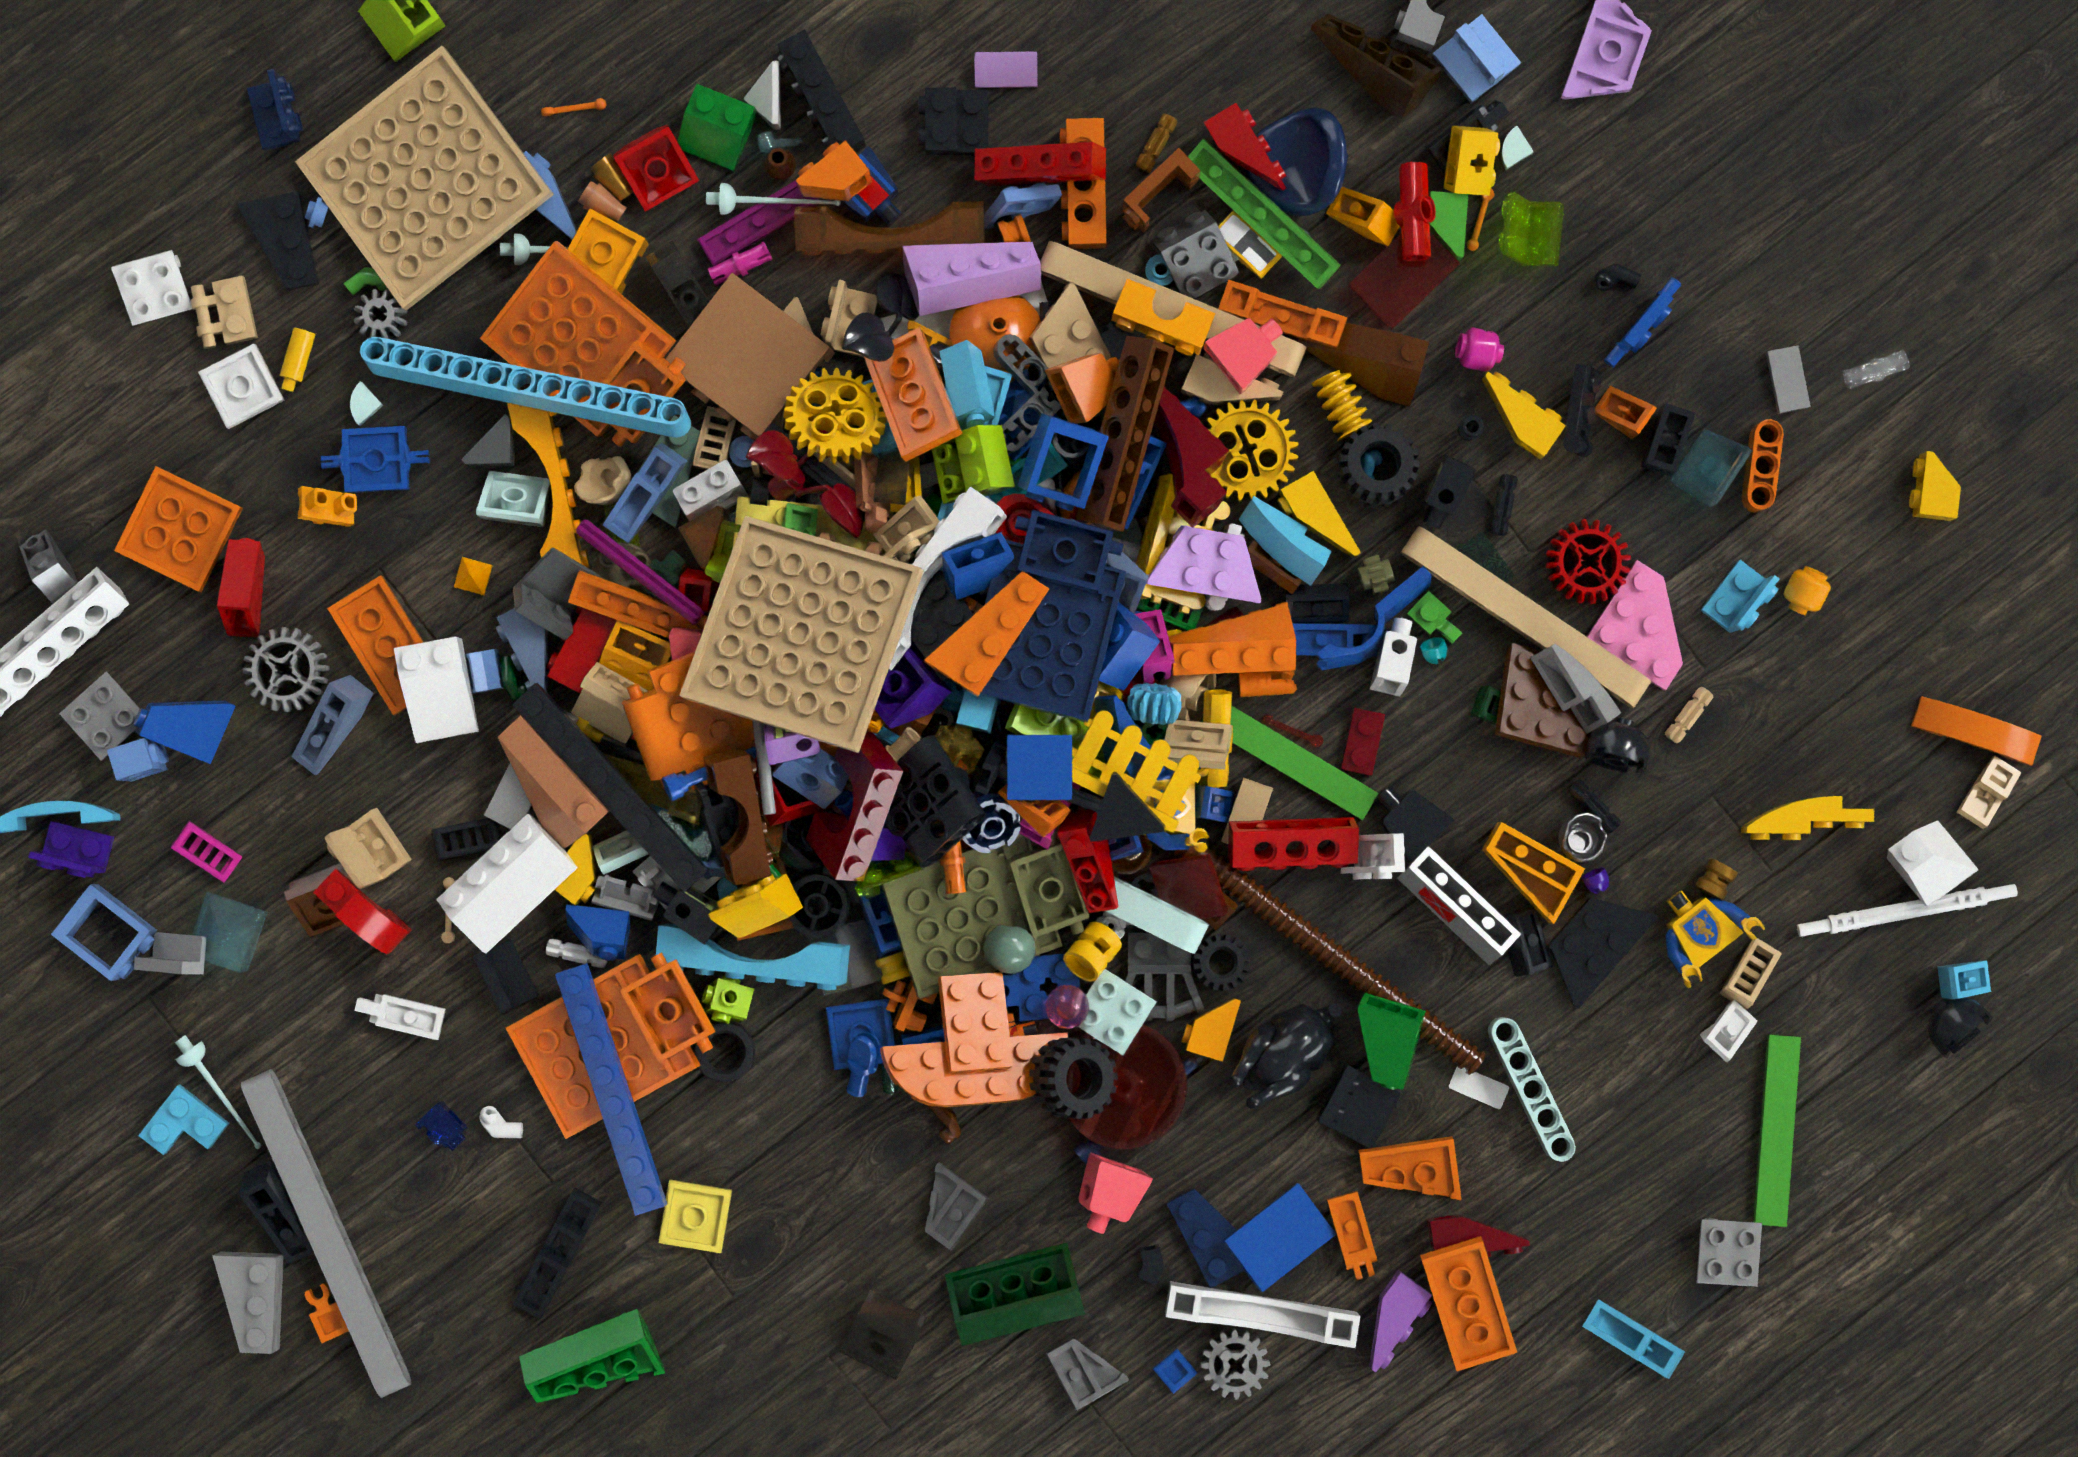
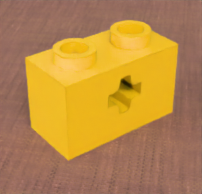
M1452 126L1444 189L1458 194L1490 196V189L1494 186L1496 173L1493 169L1494 160L1500 150L1498 132L1488 128ZM1477 158L1476 162H1472V163L1470 164L1471 159L1474 160V159Z

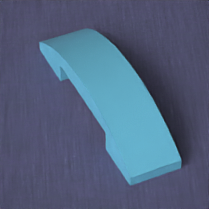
M75 801L40 802L17 808L0 817V833L27 830L26 818L80 812L81 823L91 824L120 821V814L91 803Z

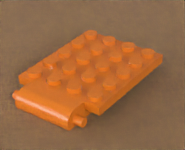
M558 241L553 242L480 337L485 344L511 365L670 398L675 395L686 381L681 373L686 364L678 357H675L671 363L663 358L675 344L676 340ZM560 390L551 392L549 396L557 395ZM585 396L581 398L579 402L582 403L587 401L590 398V396ZM620 402L612 403L608 409L616 408ZM650 408L641 410L638 415L646 414ZM574 417L597 437H601L611 425L617 430L612 437V441L620 447L627 439L631 443H637L645 433V431Z
M695 652L648 670L655 689L642 694L638 683L627 687L630 699L623 701L622 705L651 781L661 780L662 783V777L672 773L677 774L685 770V773L689 774L705 767L703 758L705 756L736 748L746 750L755 746L752 720L686 700L679 696ZM705 780L702 783L704 785H707L708 780Z
M662 952L650 958L656 968L653 972H650L643 957L639 954L593 979L634 1102L701 1066L691 1045L697 1043L702 1054L713 1048L707 1036L716 1032L677 959L667 963ZM563 997L506 1027L510 1038L565 1139L603 1119Z

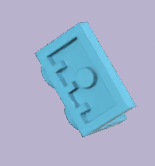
M1738 560L1700 611L1729 633L1738 630L1742 631L1745 627L1748 629L1759 616V613L1756 612L1757 608L1763 605L1764 602L1767 604L1777 593L1778 588L1775 585L1779 578L1775 575L1764 578L1742 560Z

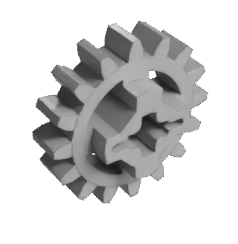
M1236 1328L1232 1329L1231 1336L1229 1337L1221 1331L1220 1341L1217 1342L1212 1338L1209 1340L1213 1347L1212 1350L1203 1349V1354L1208 1357V1361L1201 1362V1368L1209 1369L1203 1377L1205 1380L1213 1379L1211 1389L1215 1391L1221 1387V1395L1224 1398L1228 1395L1229 1391L1233 1392L1235 1400L1239 1399L1241 1391H1244L1250 1397V1388L1252 1386L1259 1390L1262 1388L1258 1381L1259 1378L1268 1379V1374L1262 1370L1263 1367L1270 1366L1269 1360L1262 1359V1356L1268 1351L1266 1347L1258 1349L1257 1346L1260 1343V1339L1256 1337L1250 1341L1249 1331L1247 1330L1242 1334V1337L1238 1336ZM1232 1343L1243 1344L1239 1349H1229L1226 1347V1345ZM1253 1354H1255L1257 1361L1254 1373L1249 1368V1360L1253 1357ZM1216 1355L1222 1360V1368L1217 1374L1214 1369ZM1242 1358L1240 1361L1242 1368L1240 1370L1237 1368L1229 1370V1359L1238 1360ZM1231 1379H1242L1244 1383L1237 1385L1228 1384Z

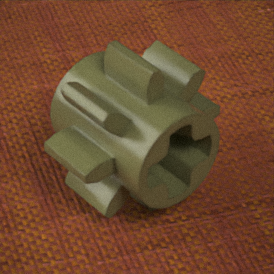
M1379 555L1365 558L1363 560L1364 566L1357 568L1363 590L1372 589L1373 595L1388 591V583L1395 581L1389 560L1380 561Z

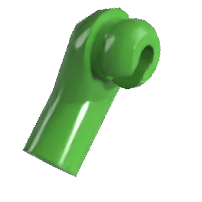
M372 267L361 269L344 282V285L353 296L367 285H376L380 291L388 289Z

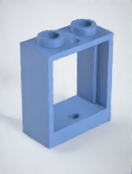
M90 884L51 935L107 979L116 981L120 978L125 979L133 971L135 957L140 952L145 954L155 942L153 935L157 929L99 884ZM100 902L139 932L112 967L73 938Z

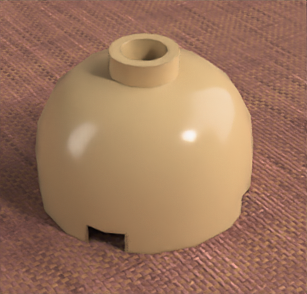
M1171 674L1169 679H1165L1163 676L1159 685L1173 687L1181 694V712H1179L1178 719L1176 720L1195 722L1202 720L1204 692L1209 690V688L1215 689L1216 674L1175 676Z

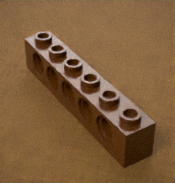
M1126 336L1100 432L1108 435L1109 438L1085 509L1078 508L1076 520L1096 527L1124 532L1174 352L1173 347L1154 339Z

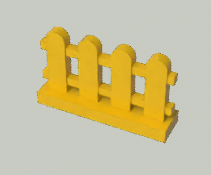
M1172 474L1159 477L1136 560V565L1146 574H1150L1160 560L1159 556L1165 548L1171 545L1172 538L1180 526L1191 527L1171 507L1175 499ZM1222 501L1219 507L1204 519L1202 526L1196 525L1194 528L1214 531L1212 530L1214 520H1224L1230 515L1229 505ZM1149 584L1145 585L1141 599L1151 598L1150 602L1160 604L1162 599L1179 605V612L1189 614L1190 609H1201L1206 603L1205 595L1202 593Z
M1106 710L1097 712L1093 720L1089 718L1088 723L1084 722V725L1089 728L1078 749L1072 746V781L1104 797L1112 773L1117 772L1165 824V829L1174 833L1179 823L1178 818L1174 814L1176 810L1184 811L1186 804L1181 801L1192 780L1198 783L1201 775L1196 773L1199 768L1198 759L1192 754H1186L1180 759L1179 763L1168 759L1171 748L1167 741L1162 739L1156 740L1149 749L1139 744L1142 739V732L1138 726L1128 725L1120 734L1111 729L1114 720L1110 712ZM1106 737H1109L1117 743L1107 763L1096 759V756ZM1136 751L1146 757L1135 778L1124 772ZM1091 766L1102 771L1099 778L1088 772ZM1163 766L1174 772L1164 792L1153 788V785ZM1148 795L1159 800L1156 807L1145 802Z

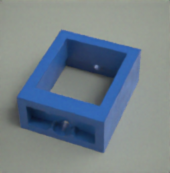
M1041 413L1017 486L1027 491L1025 496L1044 502L1045 497L1056 500L1055 506L1072 511L1074 506L1085 509L1109 436L1102 432ZM1054 432L1090 443L1073 496L1037 485Z

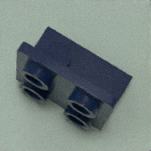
M274 69L267 70L269 83L247 88L261 146L264 151L300 142L299 132L303 131L298 112L294 113L291 104L292 101H295L292 85L290 82L287 83L285 77L280 76Z

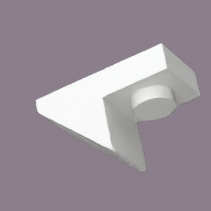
M1734 999L1725 1007L1715 1023L1704 1030L1700 1036L1723 1060L1728 1062L1755 1026L1757 1020Z

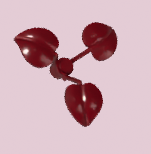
M775 430L766 431L754 440L746 454V458L756 462L774 476L768 482V489L775 499L785 501L793 494L800 498L804 494L823 491L824 493L821 494L820 501L829 517L853 537L858 538L861 535L864 512L856 508V493L850 487L837 483L832 488L827 484L802 488L805 482V475L799 468L810 458L807 456V452L796 462L797 456L793 454L791 441L784 434ZM819 430V431H818V432H820V433H822V434H827V433H829L828 431H825V430Z

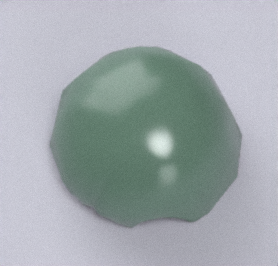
M999 925L987 935L983 946L985 959L993 968L1008 974L1019 973L1032 963L1035 955V940L1027 930L1019 926Z

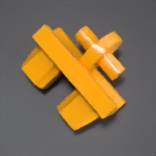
M306 486L298 488L300 501L298 519L310 520L314 524L319 525L323 523L347 527L354 525V513L357 510V496L355 494Z

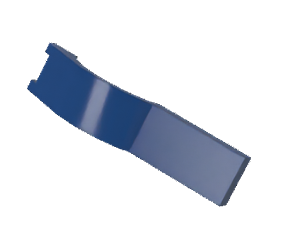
M1422 566L1375 605L1374 618L1378 627L1373 637L1367 642L1353 648H1341L1329 643L1317 653V657L1320 660L1316 665L1321 670L1359 664L1372 657L1381 646L1385 624L1431 586L1432 574Z

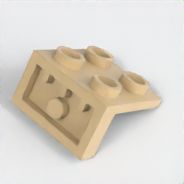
M843 280L838 281L837 287H831L828 305H830V310H832L830 318H824L821 336H823V340L833 351L864 358V356L858 353L843 350L842 344L849 324L857 315L861 313L875 315L878 303L876 295L848 289L846 282Z
M596 662L580 685L583 689L571 714L588 721L589 725L622 743H627L632 734V729L622 702L630 699L627 687L635 683ZM640 686L642 694L648 691Z

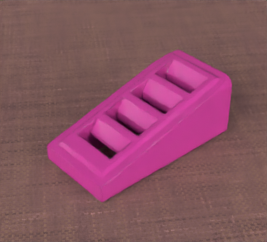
M190 820L171 845V849L223 883H225L242 858L240 854ZM192 833L198 835L189 849L183 847ZM206 840L209 843L200 856H196L194 852L201 842ZM215 846L219 851L211 863L208 864L205 862V859ZM227 854L230 858L221 871H218L215 867L222 857Z

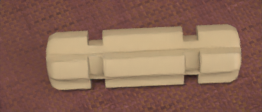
M1700 687L1692 696L1694 699L1687 702L1674 720L1676 723L1671 724L1665 732L1666 737L1674 743L1681 742L1686 735L1685 731L1690 730L1704 711L1703 707L1708 706L1713 699V694L1706 688Z

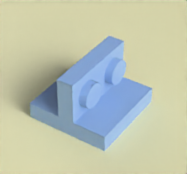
M1482 14L1469 25L1467 23L1463 24L1455 31L1449 41L1432 54L1433 58L1439 65L1444 67L1446 74L1471 104L1521 64L1520 60Z

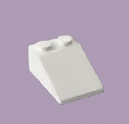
M456 636L394 648L399 680L416 743L479 732L462 638Z

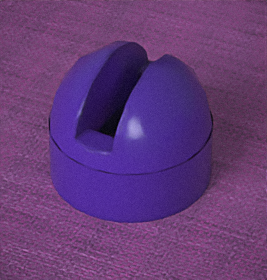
M1604 867L1593 869L1581 877L1585 887L1594 894H1598L1600 890L1605 891L1609 887V876Z

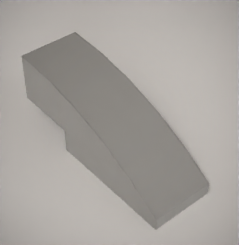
M1553 644L1530 657L1562 711L1571 708L1586 734L1601 725L1607 724L1621 714L1610 695L1598 680L1580 662L1558 645Z

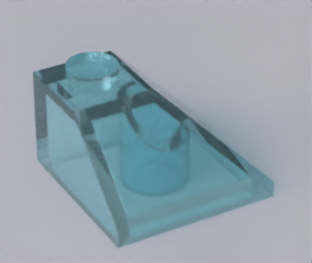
M206 892L192 934L206 937L205 961L239 973L247 972L267 911Z

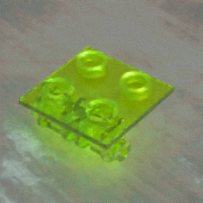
M909 853L905 854L904 860H887L878 864L870 863L864 881H854L857 884L855 891L858 898L865 897L867 899L881 894L879 885L882 889V884L921 871L923 868L920 867L918 862Z

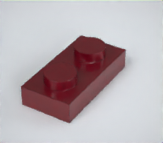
M1359 708L1353 709L1341 770L1372 776L1385 714Z

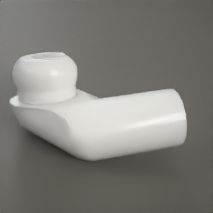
M486 1106L481 1110L480 1122L492 1137L522 1138V1122H506L493 1106Z

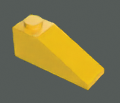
M1314 471L1279 491L1281 498L1277 501L1284 514L1287 516L1291 514L1294 520L1308 527L1310 531L1351 558L1361 553Z

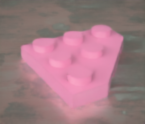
M1636 560L1630 572L1624 578L1626 583L1618 587V593L1613 595L1587 637L1650 679L1652 684L1666 691L1683 665L1666 584L1662 575Z

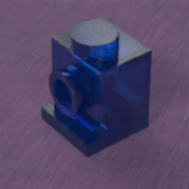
M444 1101L438 1102L415 1124L418 1129L423 1127L428 1129L426 1135L435 1145L440 1146L442 1144L445 1148L449 1147L452 1151L466 1139L463 1133L468 1129L467 1125Z

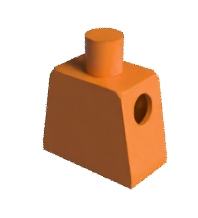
M1102 353L1090 354L1045 370L1068 422L1075 424L1086 423L1108 404L1119 359L1112 357L1106 361Z

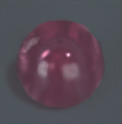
M1061 985L1048 995L1045 1004L1047 1017L1059 1028L1072 1029L1078 1027L1087 1019L1089 1013L1088 998L1076 986Z

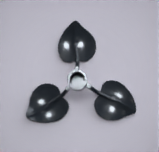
M892 273L878 281L875 294L877 301L884 310L891 314H896L894 322L888 331H885L883 322L877 316L871 313L857 315L845 332L842 344L843 350L858 353L874 361H887L894 352L892 341L894 338L891 335L902 321V316L910 321H914L919 317L907 279ZM935 343L929 348L945 387V377L939 351L948 348V346Z

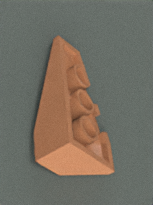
M522 715L516 718L498 735V739L541 826L563 849L586 834L609 812L603 803Z

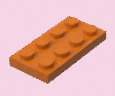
M920 327L892 340L894 352L887 361L878 362L864 357L898 450L905 462L963 434L924 332Z
M380 575L327 609L391 713L396 716L407 709L399 680L394 648L424 643L385 578Z
M1476 1237L1420 1255L1456 1371L1517 1353L1482 1237Z

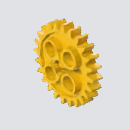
M822 368L821 377L810 372L809 382L800 378L798 387H791L790 396L786 397L783 418H785L784 428L790 430V440L798 439V450L807 446V456L810 457L815 452L819 453V462H822L826 456H830L832 464L836 463L837 457H842L843 461L847 464L850 455L853 454L856 459L860 460L862 450L870 454L872 452V444H880V435L885 433L887 418L877 392L872 393L874 383L870 382L863 385V375L853 379L851 378V370H848L845 376H842L838 368H835L833 375H829L827 370ZM842 398H849L852 401H844ZM812 403H817V404H820L821 406L815 407V406H812L811 404H812ZM849 425H857L860 428H852ZM819 430H825V431H828L829 433H827V434H822V433H820V432H818V431H819Z
M1254 399L1251 407L1246 408L1244 400H1240L1239 408L1235 409L1229 402L1227 405L1228 413L1225 414L1218 408L1216 410L1218 420L1216 421L1208 417L1207 423L1211 427L1209 431L1215 437L1220 438L1225 434L1231 435L1235 438L1236 445L1229 449V453L1220 468L1210 476L1219 481L1222 487L1227 488L1226 498H1229L1233 492H1237L1238 501L1241 502L1244 494H1249L1250 499H1252L1253 496L1256 497V493L1260 492L1262 497L1267 499V489L1271 488L1274 492H1279L1276 482L1280 481L1287 484L1288 479L1284 472L1294 473L1295 468L1288 464V462L1298 460V455L1290 453V450L1297 448L1299 444L1298 442L1289 441L1296 432L1295 430H1285L1289 419H1284L1280 422L1277 420L1280 414L1279 409L1272 414L1268 413L1269 403H1266L1262 409H1257V400ZM1260 423L1265 428V434L1260 438H1253L1247 430L1249 425ZM1236 425L1241 426L1248 447H1255L1252 458L1260 473L1258 477L1253 474L1248 456L1239 453L1242 451L1243 444L1235 429ZM1264 452H1271L1276 456L1277 462L1272 467H1264L1259 461V456ZM1237 463L1243 464L1247 468L1248 473L1244 478H1234L1230 474L1231 466Z

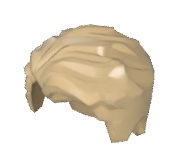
M621 456L608 457L607 459H590L581 465V476L575 483L574 489L577 496L587 503L612 505L618 502L630 483L631 472Z

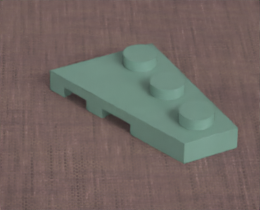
M674 415L671 421L677 420L678 417ZM692 426L688 433L681 437L661 435L654 445L655 447L663 443L687 460L674 483L652 512L676 529L681 506L673 493V489L689 480L700 431ZM654 447L652 448V450H651L650 453L648 454L647 458L649 457V455H650L651 452L653 451ZM647 458L645 459V461L643 462V464L641 465V467L639 468V470L637 471V473L640 471V469L642 468V466H643L644 463L646 462Z

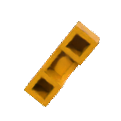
M1127 279L1111 321L1116 322V326L1124 331L1134 332L1136 330L1146 334L1145 337L1147 339L1172 344L1175 346V350L1182 354L1192 356L1195 353L1200 355L1216 313L1186 302L1182 313L1177 318L1172 320L1161 319L1154 313L1152 308L1156 290Z

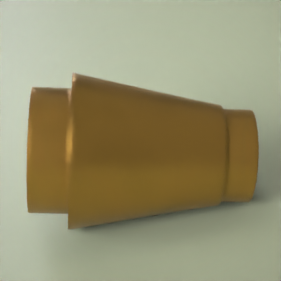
M611 154L606 155L590 168L595 174L592 177L600 182L619 202L633 193L631 186Z

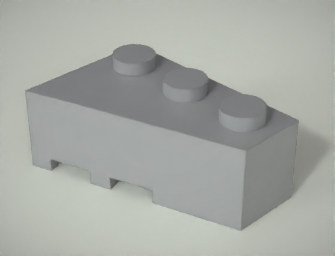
M219 1252L212 1255L240 1353L272 1354L279 1350L284 1256L276 1253Z

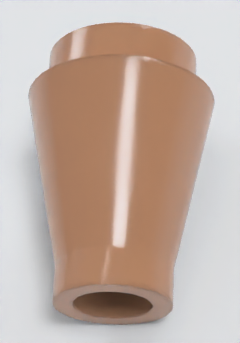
M590 181L578 200L584 206V210L592 209L616 223L626 210V207L600 182L597 185Z

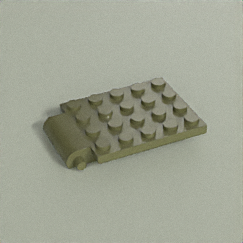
M1055 832L1051 836L1052 841L1048 850L1039 844L1032 847L1030 839L1020 833L1010 846L1007 847L1005 844L997 849L990 850L992 853H981L972 847L962 849V857L965 856L966 863H963L966 889L964 893L946 894L944 867L940 866V860L925 868H921L918 865L880 879L910 977L919 999L939 992L938 978L941 976L982 974L997 971L985 959L983 946L987 935L999 925L1019 926L1027 930L1035 940L1034 957L1062 947L1058 929L1070 925L1072 934H1079L1084 931L1082 920L1088 919L1090 914L1060 839L1056 838Z

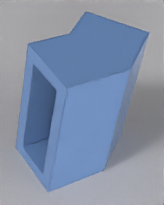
M491 649L465 654L472 694L504 689L500 677L499 650Z

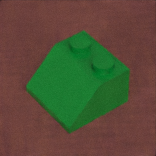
M696 83L684 113L677 142L683 152L735 172L758 115L756 108Z

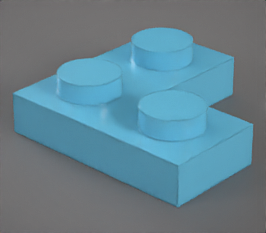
M177 1085L138 1136L163 1155L167 1154L184 1131L205 1148L210 1149L230 1123L183 1086Z

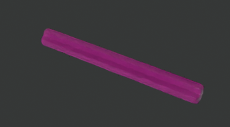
M585 519L578 525L576 533L689 622L697 624L700 621L704 611L590 521Z

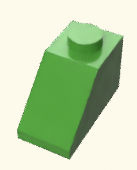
M1431 191L1429 196L1434 201L1436 217L1430 223V234L1454 261L1460 262L1464 257L1468 194Z

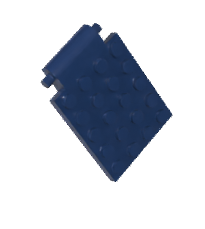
M1032 510L1030 519L1017 516L1015 529L1027 531L1024 543L1020 544L1006 540L1014 554V559L998 577L991 580L985 604L1022 571L1048 587L1049 591L980 695L1088 723L1126 571L1108 567L1105 564L1108 553L1121 556L1124 544L1112 541L1114 533L1112 530Z

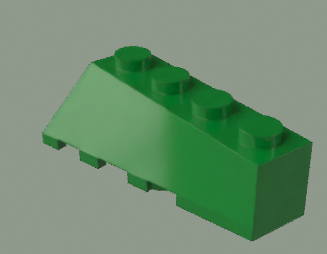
M638 1309L623 1313L618 1317L519 1356L525 1386L536 1403L578 1394L579 1388L590 1387L595 1390L607 1387L606 1382L621 1378H625L626 1382L639 1380L638 1374L653 1371L654 1376L665 1374L664 1366L648 1326Z

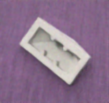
M779 61L771 62L744 97V100L749 105L754 106L757 113L774 130H781V67Z

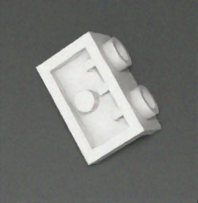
M723 460L673 489L676 499L694 527L737 503V496L749 497L727 460Z

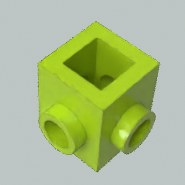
M722 976V979L718 978L711 982V985H706L702 996V1003L706 1004L704 1011L712 1015L711 1019L716 1022L729 1024L730 1021L740 1023L747 1019L754 988L740 985L741 980Z

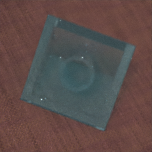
M1703 429L1670 481L1711 508L1719 503L1752 453V450L1747 446Z

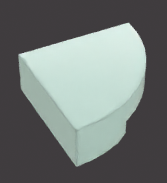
M1518 126L1508 133L1503 142L1501 159L1505 170L1533 154L1532 148Z
M361 381L353 390L350 400L352 416L359 426L365 423L383 406Z

